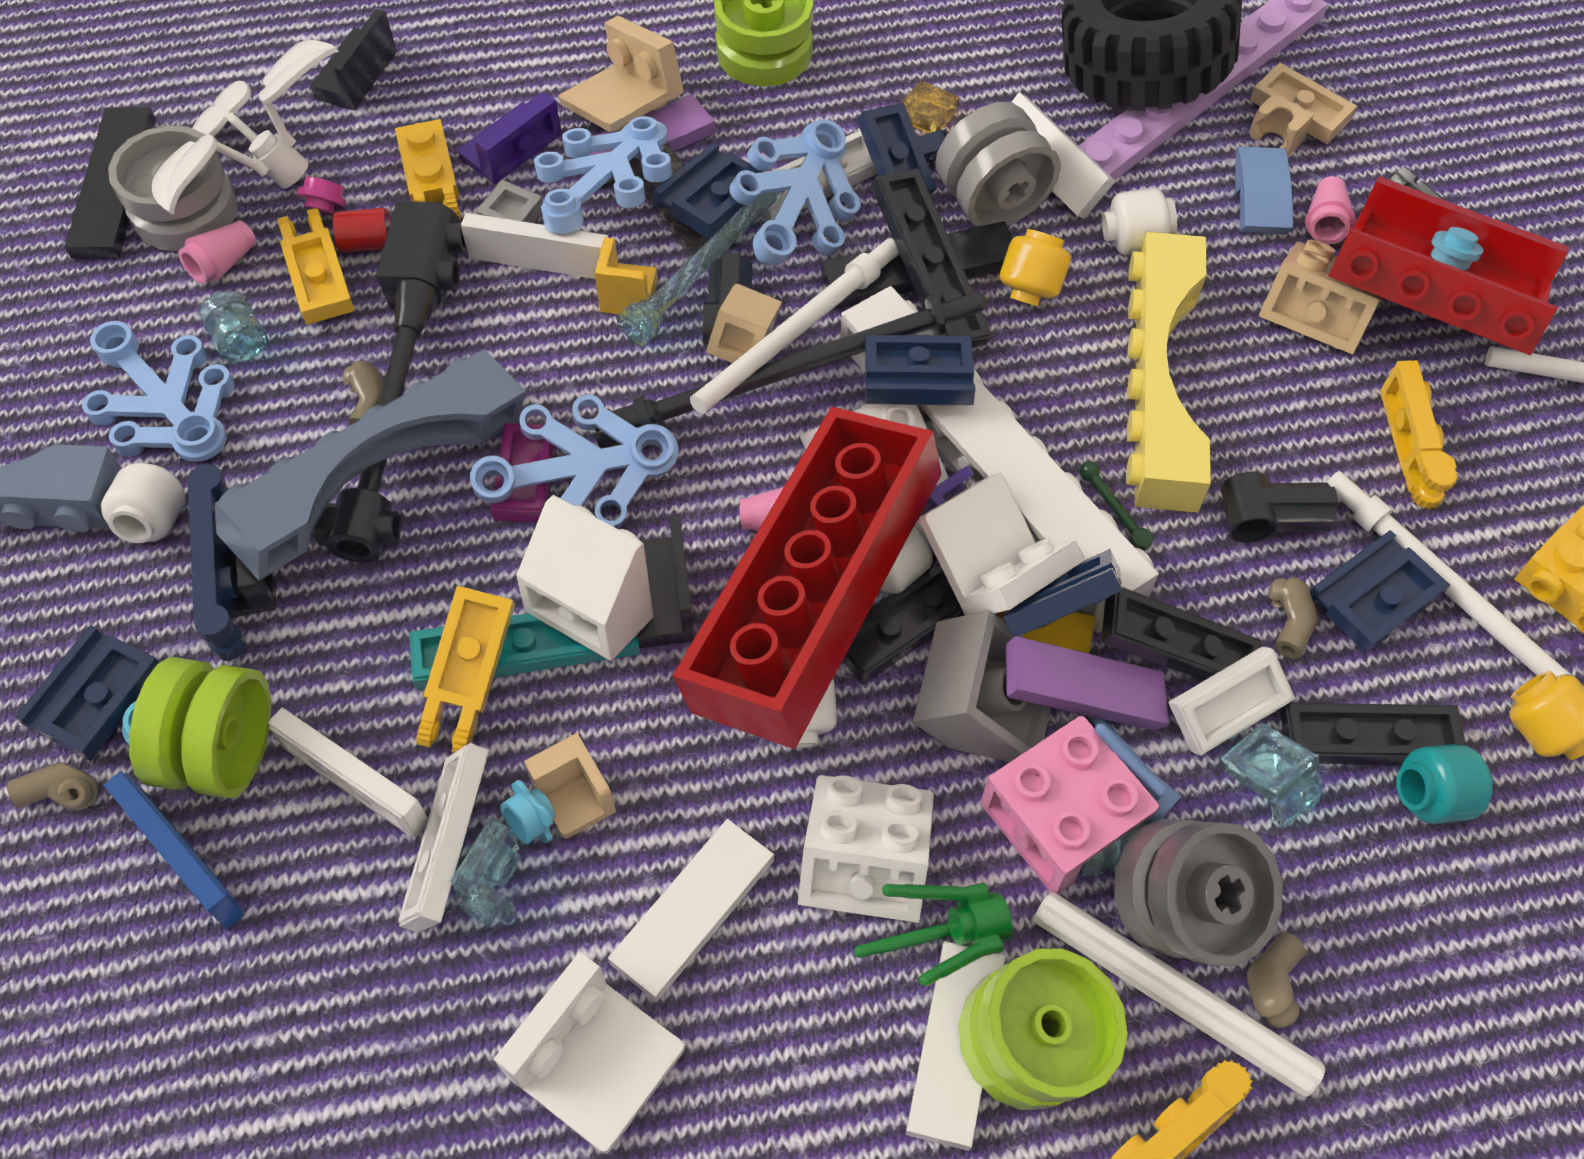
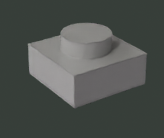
M501 180L476 210V214L534 223L542 213L543 198L541 195Z

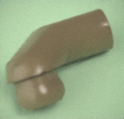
M365 361L354 362L344 370L342 375L344 386L351 384L350 390L359 397V401L348 420L350 425L359 421L365 412L378 405L384 380L377 367Z
M1293 576L1288 580L1278 578L1270 585L1268 597L1272 600L1271 603L1274 607L1285 608L1287 621L1274 646L1281 655L1291 659H1298L1301 657L1318 623V615L1309 587L1304 581Z
M65 762L55 763L7 782L9 797L14 806L19 809L50 798L66 809L78 811L91 806L98 794L97 783L90 774Z
M1282 932L1249 967L1247 973V981L1257 1013L1265 1017L1268 1024L1275 1028H1286L1292 1025L1299 1016V1006L1294 1000V992L1288 974L1307 954V950L1299 939L1288 932Z

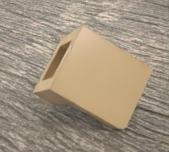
M734 284L718 311L706 353L731 363L736 361L772 332L782 301L740 284Z
M578 733L524 761L534 788L540 790L550 801L555 812L553 822L564 839H568L616 813L611 790Z

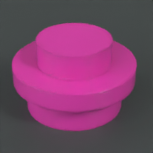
M305 177L304 186L297 189L296 196L305 200L304 208L308 210L316 208L320 214L333 215L334 209H345L346 200L342 198L344 187L325 179Z

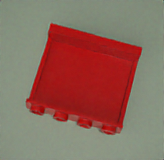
M1378 176L1328 276L1531 356L1558 307L1549 304L1548 299L1552 280L1566 258L1569 247ZM1450 227H1459L1474 233L1478 237L1477 243L1483 248L1480 259L1472 262L1467 270H1461L1433 259L1431 252L1434 246L1431 241L1436 232L1448 231Z

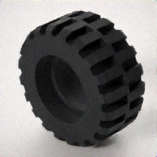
M1064 0L1062 5V38L1065 74L1080 93L1084 92L1089 99L1096 103L1101 100L1105 101L1108 107L1120 109L1121 106L1131 107L1132 111H1145L1146 107H1158V110L1172 108L1174 103L1182 102L1187 104L1195 101L1199 94L1207 95L1215 90L1220 82H1223L1234 69V64L1238 61L1242 0Z

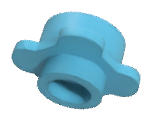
M515 781L511 784L515 795L500 805L505 822L514 835L525 844H529L537 837L543 843H548L553 839L549 830L555 818V812L550 801L540 790L534 788L529 792L527 786L522 781Z

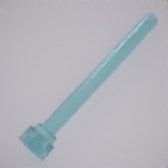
M785 191L759 194L752 204L744 205L648 301L642 299L638 303L631 302L616 318L622 332L634 343L645 346L660 331L659 324L663 320L661 315L711 266V261L717 260Z

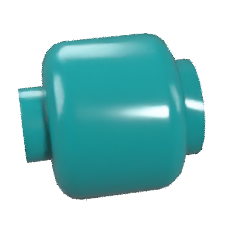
M1459 744L1424 746L1411 751L1405 758L1396 778V788L1403 805L1420 821L1430 824L1464 822L1480 817L1488 808L1492 798L1493 779L1490 769L1482 756L1469 746Z

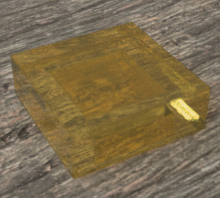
M920 80L902 102H904L913 127L929 134L943 129L957 112L960 97Z

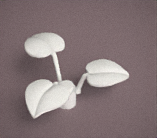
M317 40L301 41L291 47L265 75L263 79L265 88L260 92L259 97L278 134L273 135L267 130L257 135L234 115L251 96V89L244 81H235L226 87L215 99L213 106L207 108L192 127V129L204 133L205 136H202L196 143L190 141L182 145L156 172L152 181V193L158 204L174 215V210L181 193L215 151L253 168L261 177L267 174L283 189L296 183L307 170L308 161L292 147L296 140L287 132L273 102L308 70L323 59L339 51L329 43ZM227 121L252 142L249 151L253 154V158L217 142L214 138Z

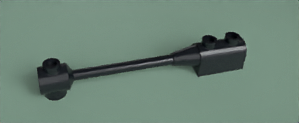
M396 201L376 275L389 308L395 309L394 330L396 333L378 405L385 406L403 396L416 340L420 337L435 307L441 303L444 290H457L459 287V265L456 260H452L453 252L465 253L467 248L457 214L449 207L440 203ZM387 458L362 471L357 488L342 490L337 496L336 503H328L314 527L317 543L320 546H326L335 556L358 563L373 562L380 558L384 543H397L399 541L402 529L400 513L392 511L390 501L379 494Z

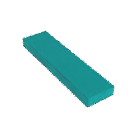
M529 613L513 615L494 678L608 659ZM445 626L409 632L412 682L416 690L426 689ZM638 635L615 658L639 655Z

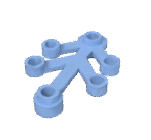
M641 116L632 119L619 132L592 137L587 129L574 128L566 131L562 136L565 154L573 159L563 160V156L557 152L539 154L534 159L537 178L542 182L551 183L559 181L564 177L585 174L570 189H555L546 194L545 201L541 206L545 228L556 234L571 233L579 229L584 222L581 204L612 176L615 181L614 190L617 204L626 208L641 205L645 201L644 183L641 178L633 175L629 161L632 158L641 159L643 177L647 181L663 182L669 179L672 175L671 159L667 153L663 152L664 144L668 138L665 125L652 117ZM614 149L611 152L590 155L592 152Z
M820 119L810 123L804 128L800 137L776 140L768 137H759L748 150L747 158L749 163L760 171L770 170L778 159L805 157L800 168L754 173L749 170L740 171L730 185L731 196L735 201L743 205L752 204L759 194L788 190L774 220L765 222L753 238L754 254L761 263L765 265L782 264L793 252L797 240L792 228L805 201L817 228L812 237L814 248L822 255L831 256L843 245L845 234L842 228L836 224L834 218L841 222L850 221L860 209L861 201L859 196L851 189L840 162L845 153L846 136L842 128L835 122ZM759 150L766 153L769 158L760 154ZM821 169H823L834 193L829 204L817 179ZM741 184L747 185L751 191L745 190ZM840 201L844 202L849 209L845 208ZM824 235L829 236L832 239L833 243L826 240Z
M110 321L98 326L93 331L90 343L99 359L107 365L122 368L146 396L111 395L104 390L91 392L82 402V409L89 420L95 425L104 426L114 422L118 416L166 417L173 425V427H139L133 421H123L116 424L110 430L109 440L120 455L125 457L136 456L145 447L174 448L182 459L191 462H201L214 457L223 449L227 440V434L222 423L217 419L221 400L229 396L235 388V382L229 370L219 364L204 368L198 377L202 390L195 411L190 412L184 405L193 370L202 366L207 360V352L198 337L184 335L173 342L171 352L174 357L165 384L137 354L139 343L127 324L120 321ZM194 350L192 353L184 355L187 351ZM223 379L220 383L211 385L215 380ZM106 405L105 408L96 411V409L100 406ZM134 436L131 440L122 442L125 438Z
M586 394L578 397L573 403L572 416L575 424L583 430L598 428L621 445L601 449L553 419L546 407L532 404L525 407L520 414L519 421L522 433L531 440L545 439L569 455L511 466L501 457L486 456L473 465L470 472V481L473 491L478 498L488 503H499L509 498L514 489L574 477L561 496V499L574 506H583L606 471L627 467L611 495L601 497L595 505V517L618 529L625 523L627 506L646 478L664 475L673 468L678 457V443L674 435L665 427L657 424H646L636 428L604 408L602 401L598 397ZM591 405L598 410V415L593 419H584L578 412L583 406ZM533 415H539L546 420V424L541 429H531L526 425L527 419ZM647 445H655L661 450L662 454L657 459L650 460L644 457L641 451ZM491 475H498L504 480V483L500 489L491 491L484 487L485 479ZM606 505H615L620 509L621 515L616 520L609 521L604 519L600 512Z

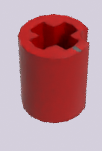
M386 208L334 212L333 230L339 252L383 250L391 223L389 211Z

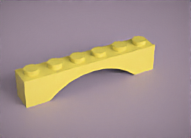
M1146 232L1141 251H1133L1131 255L1129 281H1136V289L1131 291L1128 318L1136 320V328H1132L1130 332L1128 359H1136V369H1131L1128 379L1127 398L1135 400V410H1131L1129 414L1127 441L1135 442V454L1130 453L1126 484L1135 486L1134 507L1198 513L1211 484L1210 439L1193 422L1180 402L1169 375L1166 351L1168 336L1179 321L1195 308L1207 275L1206 237Z

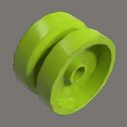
M714 0L717 28V57L719 65L728 76L744 84L764 87L781 85L791 81L808 68L813 54V35L811 30L813 24V0Z
M171 656L157 664L145 680L133 711L129 731V757L134 775L144 785L172 790L186 789L190 786L196 794L221 798H236L247 789L258 771L270 730L268 722L271 720V695L268 681L262 672L228 665H220L214 669L208 662Z
M1035 949L982 978L966 997L958 1024L961 1054L973 1079L994 1100L1019 1110L1048 1109L1065 1101L1083 1097L1104 1086L1122 1063L1128 1037L1124 1005L1111 980L1089 959L1065 949Z

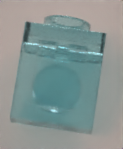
M1264 723L1257 726L1222 756L1224 772L1270 800L1273 821L1284 828L1300 814L1304 815L1313 810L1321 798L1323 790L1318 755Z
M489 818L450 882L462 901L459 907L466 914L487 925H491L496 918L512 926L518 916L511 898L494 889L497 885L504 886L512 877L519 862L520 855L517 853L519 847L512 829L492 818Z

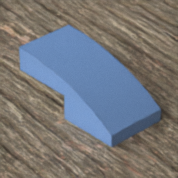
M1238 147L1236 149L1235 195H1240V233L1287 235L1293 229L1292 187L1285 148Z

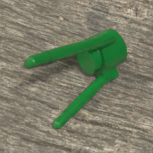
M984 882L966 887L885 884L882 887V893L887 897L958 901L956 907L949 909L948 923L858 945L854 948V955L862 958L951 936L957 945L966 944L969 948L937 964L936 967L919 976V983L922 986H929L983 956L1003 952L1002 942L1008 941L1012 934L1011 914L1003 896L995 891L988 893L987 885Z

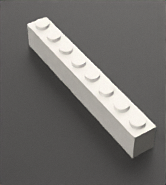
M890 286L842 312L840 338L918 312L912 302L904 301ZM930 329V330H927V331H924V332H921V333H918V334H915V335H935V334H934V332ZM865 352L851 356L865 372ZM975 370L973 378L976 388L974 405H917L927 430L934 432L937 452L941 459L954 473H957L966 466L974 473L973 477L965 485L967 488L992 474L1002 473L1036 543L1050 539L1052 546L1076 540L1085 560L1111 549L1120 568L1121 586L1147 597L1150 596L1159 575L1154 569L1150 557L1143 550L1135 548L1123 536L1112 516L1108 512L1099 510L1083 493L1078 480L1072 474L1064 472L1049 456L1042 441L1027 433L1015 420L1010 407L1005 402L998 401L986 389ZM1105 600L1077 610L1079 613L1096 617L1094 630L1097 634L1102 631Z

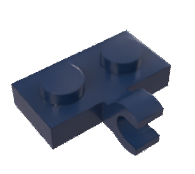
M904 102L863 111L856 121L877 175L919 169L931 195L937 188L927 163L936 161L937 152L947 136L945 130H938L917 137Z

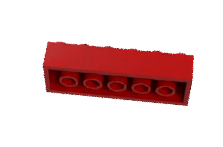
M831 406L672 675L692 714L796 749L942 475L933 431Z

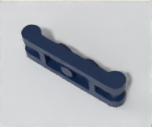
M204 464L192 470L188 477L194 626L200 636L207 641L208 647L218 659L231 661L238 658L244 652L246 640L240 629L234 625L233 599L240 597V590L237 584V572L230 563V552L233 551L216 534L215 503L220 500L229 488L226 487L225 478L216 466Z

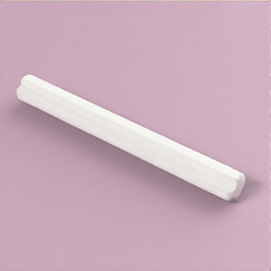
M1049 893L1039 906L1034 918L1037 925L1302 1096H1309L1320 1085L1325 1073V1066L1322 1062L1057 893Z

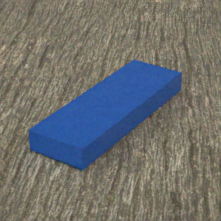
M120 771L103 784L204 908L220 924L229 929L244 916V908L149 795L127 772L124 774Z

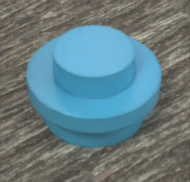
M1450 227L1448 231H1438L1435 233L1431 241L1434 246L1431 256L1442 263L1461 270H1467L1472 262L1480 259L1483 248L1477 243L1478 237L1474 233L1463 228Z

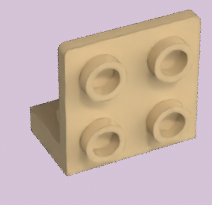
M616 16L604 23L608 38L607 52L614 65L559 94L560 104L563 107L609 132L622 130L632 119L641 117L650 111L661 109L666 106L668 101L684 93L673 41L621 16Z
M1307 240L1306 244L1296 242L1278 271L1259 313V317L1354 354L1381 297L1328 276L1337 258L1334 255L1335 249L1316 240Z

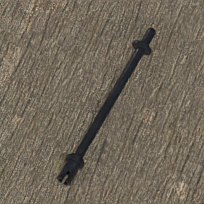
M974 292L939 304L933 293L925 295L924 310L766 363L720 401L865 352L866 335H915L932 329L935 335L947 336L945 324L982 312L987 307V298L981 292ZM705 385L659 401H654L650 398L644 399L643 395L633 398L634 404L611 412L636 428L646 424L661 426L664 420L694 411L695 409L691 405L690 397ZM604 432L594 434L601 449L617 442Z

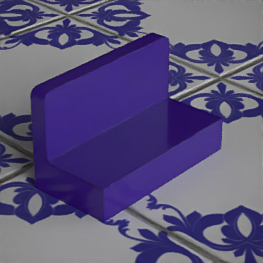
M543 91L529 102L520 103L458 149L460 160L493 184H497L562 135L556 100Z

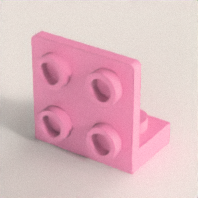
M1083 716L1077 717L987 778L980 803L1049 892L1057 893L1058 895L1074 884L1084 863L1153 816L1159 807L1157 801L1117 754L1099 737L1094 727Z

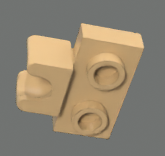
M1279 63L1254 87L1250 101L1260 107L1253 119L1250 137L1254 140H1259L1269 133L1278 134L1284 140V144L1280 148H1285L1286 154L1289 156L1304 141L1307 133L1328 144L1352 120L1357 105Z

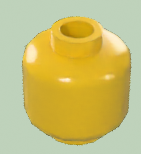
M1027 229L1025 236H1016L1011 240L1000 272L1001 282L1005 286L1012 288L1011 299L1038 307L1041 298L1054 299L1060 294L1071 262L1070 253L1063 248L1065 240L1031 229Z
M1546 671L1527 681L1512 693L1510 697L1515 703L1509 711V718L1537 754L1542 757H1554L1564 754L1568 760H1574L1584 755V686L1577 678L1569 674L1555 676L1552 671Z

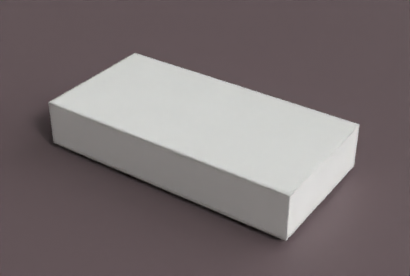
M1262 646L1168 703L1191 752L1201 756L1295 700V696L1274 650Z

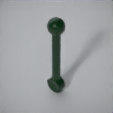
M1093 461L1084 462L1079 468L1080 477L1084 481H1091L1132 535L1130 543L1135 548L1143 551L1148 550L1153 542L1152 532L1146 528L1138 527L1099 476V466Z

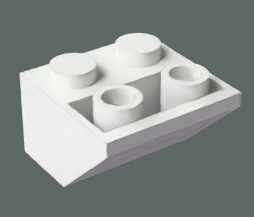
M552 495L544 505L516 575L524 610L612 661L654 617L644 543L630 531L625 529L619 530L596 518L585 507L580 505L574 506Z

